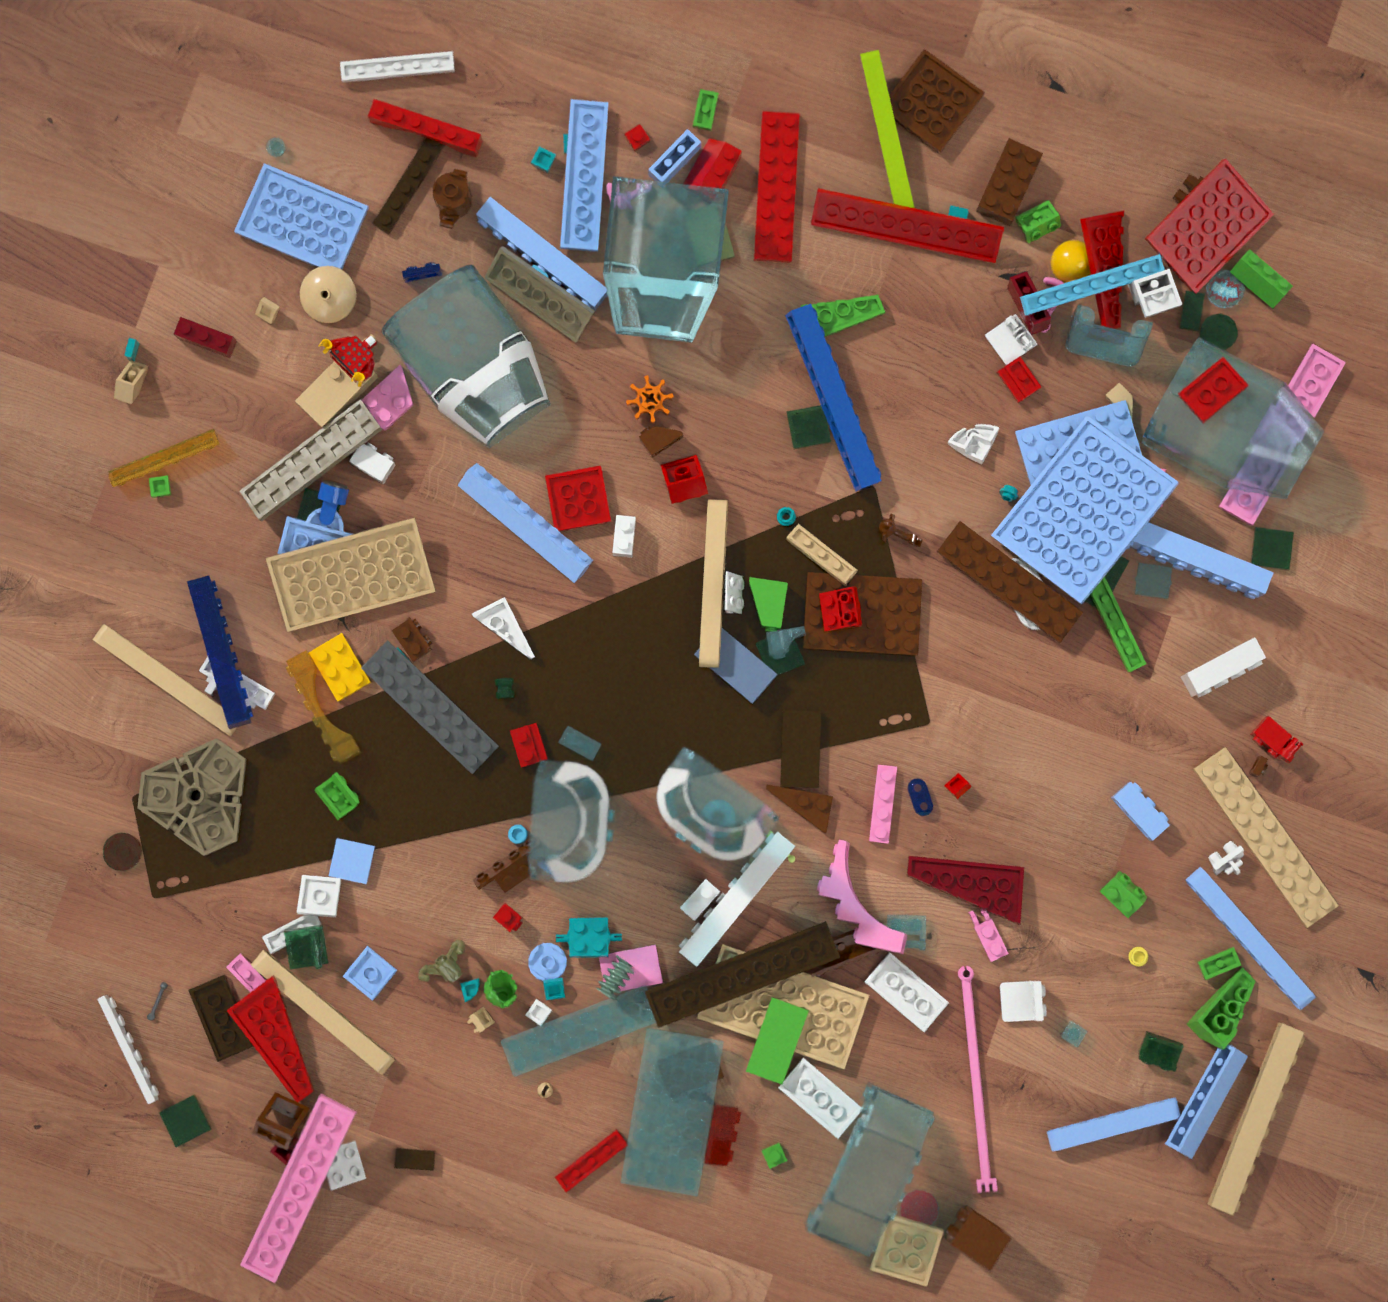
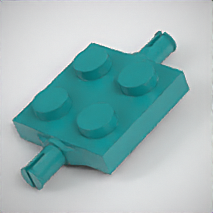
M608 917L569 918L568 934H556V943L568 942L570 958L609 957L608 948L610 941H622V933L610 934Z

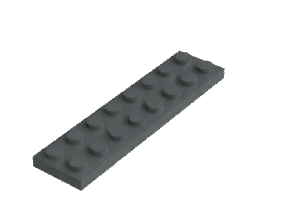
M388 640L361 667L364 672L472 774L499 747Z

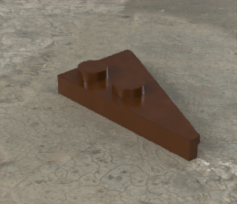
M766 785V790L820 831L827 833L833 796Z

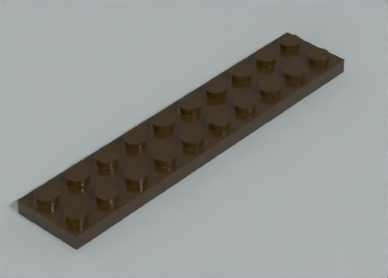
M825 921L644 992L656 1024L660 1028L836 960L840 956Z

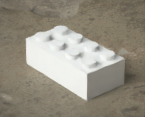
M1253 638L1181 676V679L1191 697L1197 695L1199 698L1211 692L1210 687L1214 686L1216 689L1228 683L1227 678L1231 677L1233 680L1245 674L1244 669L1247 668L1250 671L1262 665L1261 660L1265 659L1266 656L1256 638Z

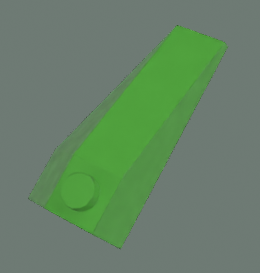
M1241 967L1194 1014L1187 1025L1200 1039L1222 1050L1225 1049L1236 1036L1238 1030L1236 1028L1239 1020L1243 1017V1009L1250 998L1256 981Z

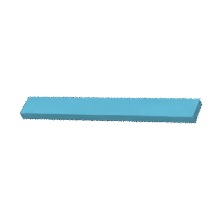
M1159 254L1021 296L1020 299L1025 315H1029L1130 284L1137 279L1164 271L1165 269Z

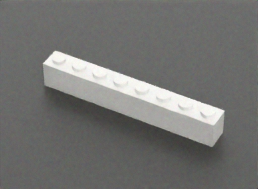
M779 832L775 835L771 833L765 840L767 845L762 850L759 847L752 856L755 860L751 864L748 862L740 871L743 873L739 879L734 878L728 885L730 888L726 895L722 893L716 900L718 905L714 910L710 907L703 916L706 918L702 924L697 923L691 930L693 933L690 939L685 938L679 945L681 948L679 952L696 967L795 848Z

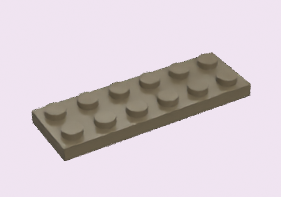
M503 246L497 252L484 277L574 342L579 341L595 313L589 306Z

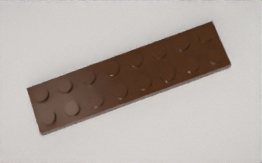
M961 521L958 522L937 550L938 554L1058 643L1062 642L1083 614L1080 609Z

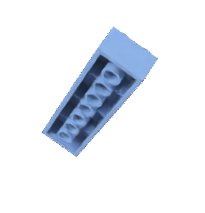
M1149 522L1127 548L1136 549L1137 553L1143 556L1151 555L1155 557L1154 560L1160 563L1173 564L1172 567L1177 570L1183 571L1186 569L1191 571L1190 574L1195 577H1206L1212 584L1219 585L1221 583L1226 585V589L1230 591H1241L1245 597L1250 599L1259 598L1266 594L1274 573Z

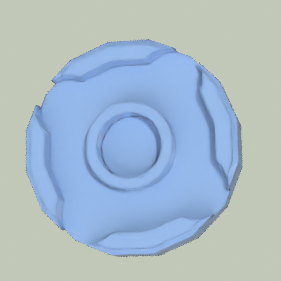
M543 943L531 951L528 964L531 973L537 979L542 981L555 979L564 973L567 966V957L558 945Z

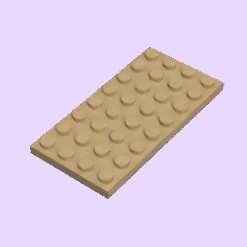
M415 517L266 558L287 632L436 592Z
M722 944L716 964L745 952ZM802 972L698 1014V1019L757 1039L772 997L809 1011L794 1052L845 1069L869 995L816 976L811 977L810 974Z

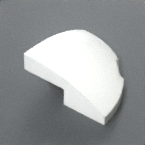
M977 424L975 428L966 431V428H963L950 438L948 445L969 459L983 464L997 436L999 427Z

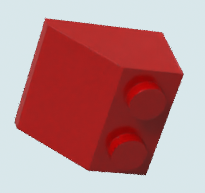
M697 455L660 465L671 504L708 494L704 474Z

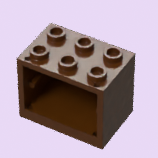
M969 1206L961 1207L955 1216L957 1220L954 1225L950 1224L946 1229L945 1238L951 1246L991 1272L1012 1237L1005 1230Z

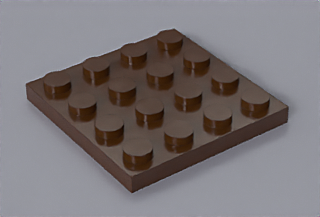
M924 49L890 93L889 97L895 122L938 153H941L984 96L985 92Z

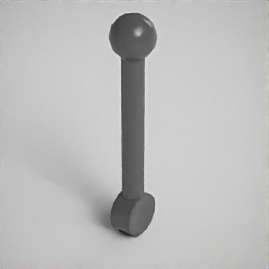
M166 982L160 984L161 989L153 1009L147 1015L150 1021L156 1017V1009L164 990L168 987Z

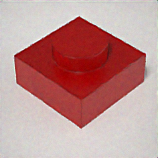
M641 124L624 134L634 151L650 142V138Z
M959 773L944 785L956 799H959L972 787Z

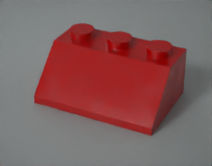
M709 138L684 181L682 188L711 204H716L742 158V151L727 142Z

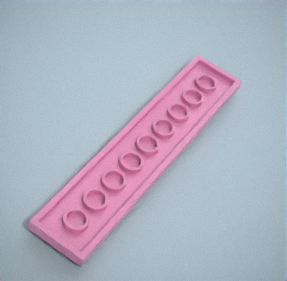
M1314 344L1310 346L1220 503V509L1253 526L1346 362Z
M323 1094L319 1096L241 1262V1266L273 1283L277 1281L354 1119L356 1111Z

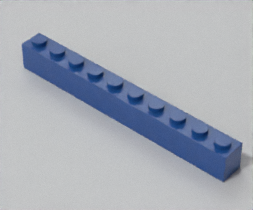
M811 304L791 310L785 315L855 492L873 486L882 481L881 472L874 463L873 452L868 448L866 443L867 437L860 428L859 417L854 413L852 408L853 402L846 393L845 382L839 375L838 364L833 360L831 347L824 337V329L817 320V312Z

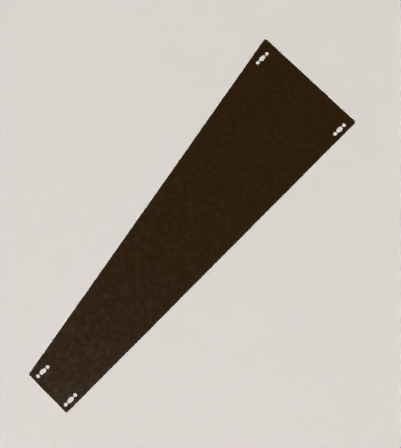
M868 487L799 516L790 526L780 524L726 547L724 579H726V572L742 576L744 580V589L742 590L744 607L742 614L734 612L733 614H726V610H724L725 593H723L722 628L777 674L776 678L753 704L709 667H699V659L694 655L700 648L704 556L523 632L535 656L533 659H529L504 640L425 673L424 675L499 746L473 774L387 692L382 691L237 752L247 759L243 796H240L242 807L238 841L209 855L203 856L174 835L175 832L173 830H167L137 808L139 794L134 795L132 802L152 897L161 898L330 860L333 858L337 838L375 846V849L579 804L576 797L566 786L551 780L564 762L582 764L596 772L603 780L610 797L659 786L663 775L669 767L690 770L687 778L690 779L781 758L783 710L821 711L820 749L928 725L930 719L915 656L803 649L807 573L828 572L789 543L786 537L799 524L856 568L858 571L855 575L896 577L888 539L884 543L882 533L879 531V524L883 521L875 487ZM859 509L864 512L861 517L856 514V511ZM846 511H853L855 513V517L847 521L842 520L840 516ZM833 515H838L840 520L834 522L832 520ZM750 577L788 583L781 630H777L776 633L767 632L765 628L761 627L749 585ZM905 713H909L911 715L910 720L907 721L904 719ZM892 715H901L903 717V720L898 724H890L888 722V718ZM880 719H886L887 724L881 726L879 723ZM537 723L548 760L521 768L510 731ZM336 772L339 776L341 775L345 778L347 786L358 795L360 801L354 810L339 820L336 819L315 792L319 785L330 779ZM589 777L565 783L573 789L581 803L601 799L597 786ZM195 790L192 793V799L194 801L200 799V792ZM227 795L226 802L232 803L233 795ZM178 818L175 823L180 826L183 820ZM182 876H188L189 881L183 883L181 881ZM171 877L180 879V883L177 886L168 887L165 884L166 880ZM158 881L164 882L163 888L157 887Z

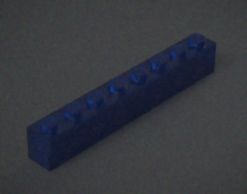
M209 575L187 581L227 726L230 730L252 723L250 717H254L251 705L247 706L245 699H248L246 687H241L240 681H243L241 670H237L235 663H238L236 652H231L230 645H233L231 635L226 634L225 627H228L226 617H221L220 610L223 609L221 599H216L215 592L218 591L215 580L211 581Z

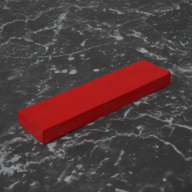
M616 1129L556 1175L555 1179L567 1193L629 1144Z

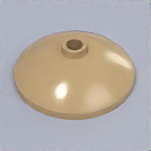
M334 266L318 267L309 272L301 284V304L306 313L319 322L334 323L341 321L354 308L356 302L355 284L351 277L340 268ZM324 291L328 292V296L326 298L322 296V293Z

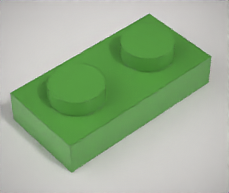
M700 89L693 121L694 128L711 131L718 92Z
M1234 947L1197 962L1204 980L1241 966Z

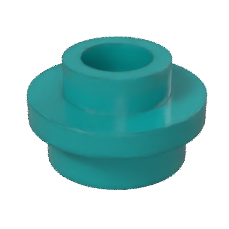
M1004 485L999 491V494L1005 501L1011 502L1018 498V490L1013 486Z
M784 507L778 511L777 521L779 524L790 526L795 522L796 514L793 509ZM789 515L790 518L788 520L783 519V516Z

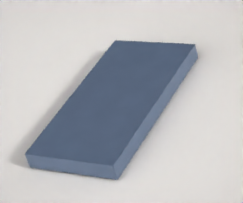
M722 628L719 668H709L753 704L776 678L777 674ZM699 648V649L697 650V652L694 654L698 659H699L700 648Z

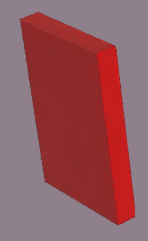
M1222 357L1180 391L1178 396L1204 424L1247 389L1249 385L1229 362Z

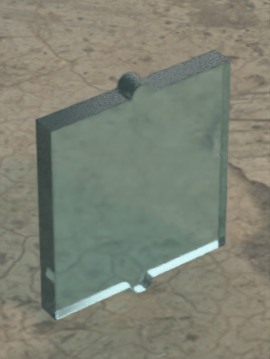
M1138 563L1137 577H1135V595L1168 599L1170 585H1172V567Z

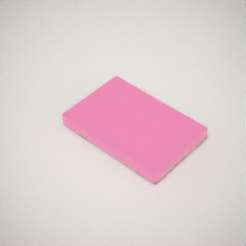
M656 945L610 953L609 957H599L602 977L603 974L610 975L607 971L608 968L614 969L612 961L619 962L616 958L617 955L632 965L635 973H627L630 980L623 979L626 986H618L621 991L663 983Z

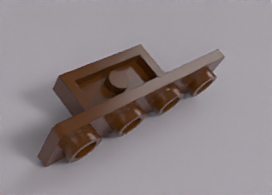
M537 836L533 839H528L524 845L512 850L508 856L496 861L492 867L477 874L473 881L478 890L496 880L504 893H506L537 872L527 858L542 847Z
M855 929L833 937L840 958L810 969L811 977L822 976L827 971L840 969L848 963L858 962L869 955H876L882 949L855 943L856 939L853 938Z

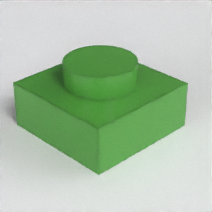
M168 475L149 478L152 498L171 495Z
M779 1142L761 1150L769 1169L787 1161Z

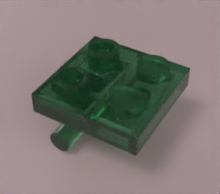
M323 924L284 931L290 970L310 966L320 969L323 968V964H329Z

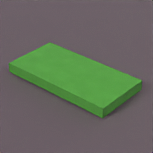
M772 997L746 1072L783 1085L809 1010Z

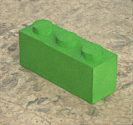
M1250 249L1230 271L1232 275L1272 309L1293 287Z

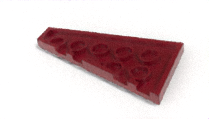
M908 856L907 877L1020 926L1024 867Z

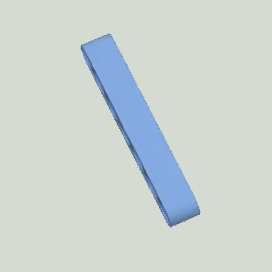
M1170 1098L1047 1131L1051 1151H1057L1180 1118L1181 1113L1177 1099Z

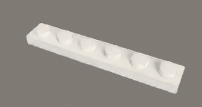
M452 51L340 62L342 82L455 72Z
M109 995L98 998L97 1000L147 1103L151 1104L159 1100L158 1089L154 1084H151L149 1080L151 1077L146 1067L143 1068L140 1061L142 1056L137 1049H134L132 1045L134 1040L131 1034L126 1032L124 1028L125 1021L115 1010L117 1007L115 1000L109 997Z

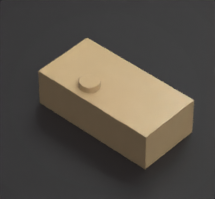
M333 362L295 402L323 428L347 410L378 376L373 371L372 376L365 380L361 387H358L359 382H351L352 379Z

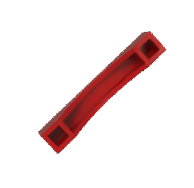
M377 99L373 100L368 113L370 123L421 135L476 158L483 141L479 133Z

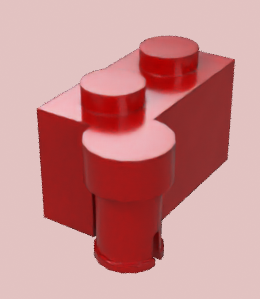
M1270 716L1264 717L1250 734L1254 737L1252 740L1260 747L1263 745L1268 749L1267 753L1272 758L1283 759L1287 763L1294 759V754L1303 746L1301 741L1297 742V738H1292V735Z

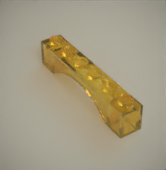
M306 650L287 660L288 666L285 668L290 677L294 676L297 682L294 685L298 693H303L306 699L303 701L308 711L312 710L314 714L312 720L317 728H321L323 732L321 737L324 743L330 745L332 749L330 754L333 760H338L342 764L361 754L354 737L335 727L323 713L316 693L318 668L309 652Z

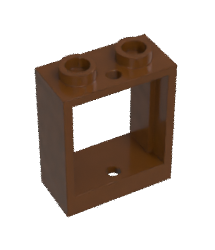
M275 1092L257 1118L252 1134L288 1150L305 1124L310 1108ZM272 1109L297 1120L291 1130L266 1119Z

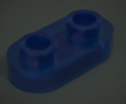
M913 779L909 782L907 790L914 811L919 816H927L933 810V803L927 785L922 779ZM916 784L921 786L919 792L914 790ZM921 803L927 804L926 810L920 808Z

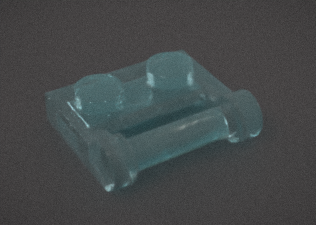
M887 915L888 928L905 933L906 935H919V941L906 940L905 948H919V950L925 951L926 916Z

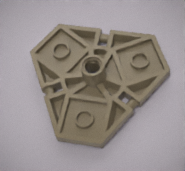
M217 738L183 753V757L179 759L174 757L141 772L137 808L167 830H173L175 832L174 835L203 856L209 855L238 841L242 807L240 796H243L247 759ZM187 763L189 769L183 771L182 765ZM195 790H198L201 794L200 799L197 801L192 799V793ZM227 795H233L232 803L226 802ZM178 818L183 820L180 826L175 823Z

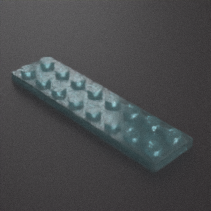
M644 985L617 995L616 1000L609 998L500 1040L513 1076L516 1077L656 1023L644 992L648 990L647 986Z

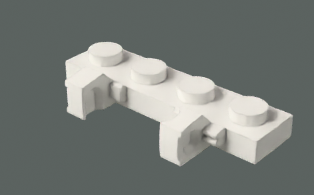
M208 655L199 672L208 676L206 681L209 684L204 690L207 694L213 696V691L218 689V686L221 688L225 686L241 696L240 699L243 700L242 706L237 711L243 715L247 714L250 707L254 709L256 705L266 710L275 696L274 692L211 655Z

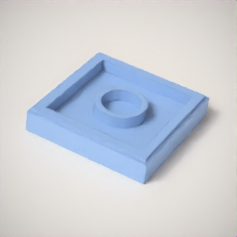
M337 838L329 876L367 884L375 846Z
M367 946L343 977L373 1001L398 970Z

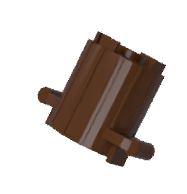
M454 169L453 172L441 175L434 182L433 198L439 209V226L453 229L458 219L468 214L472 206V195L467 180L468 172Z

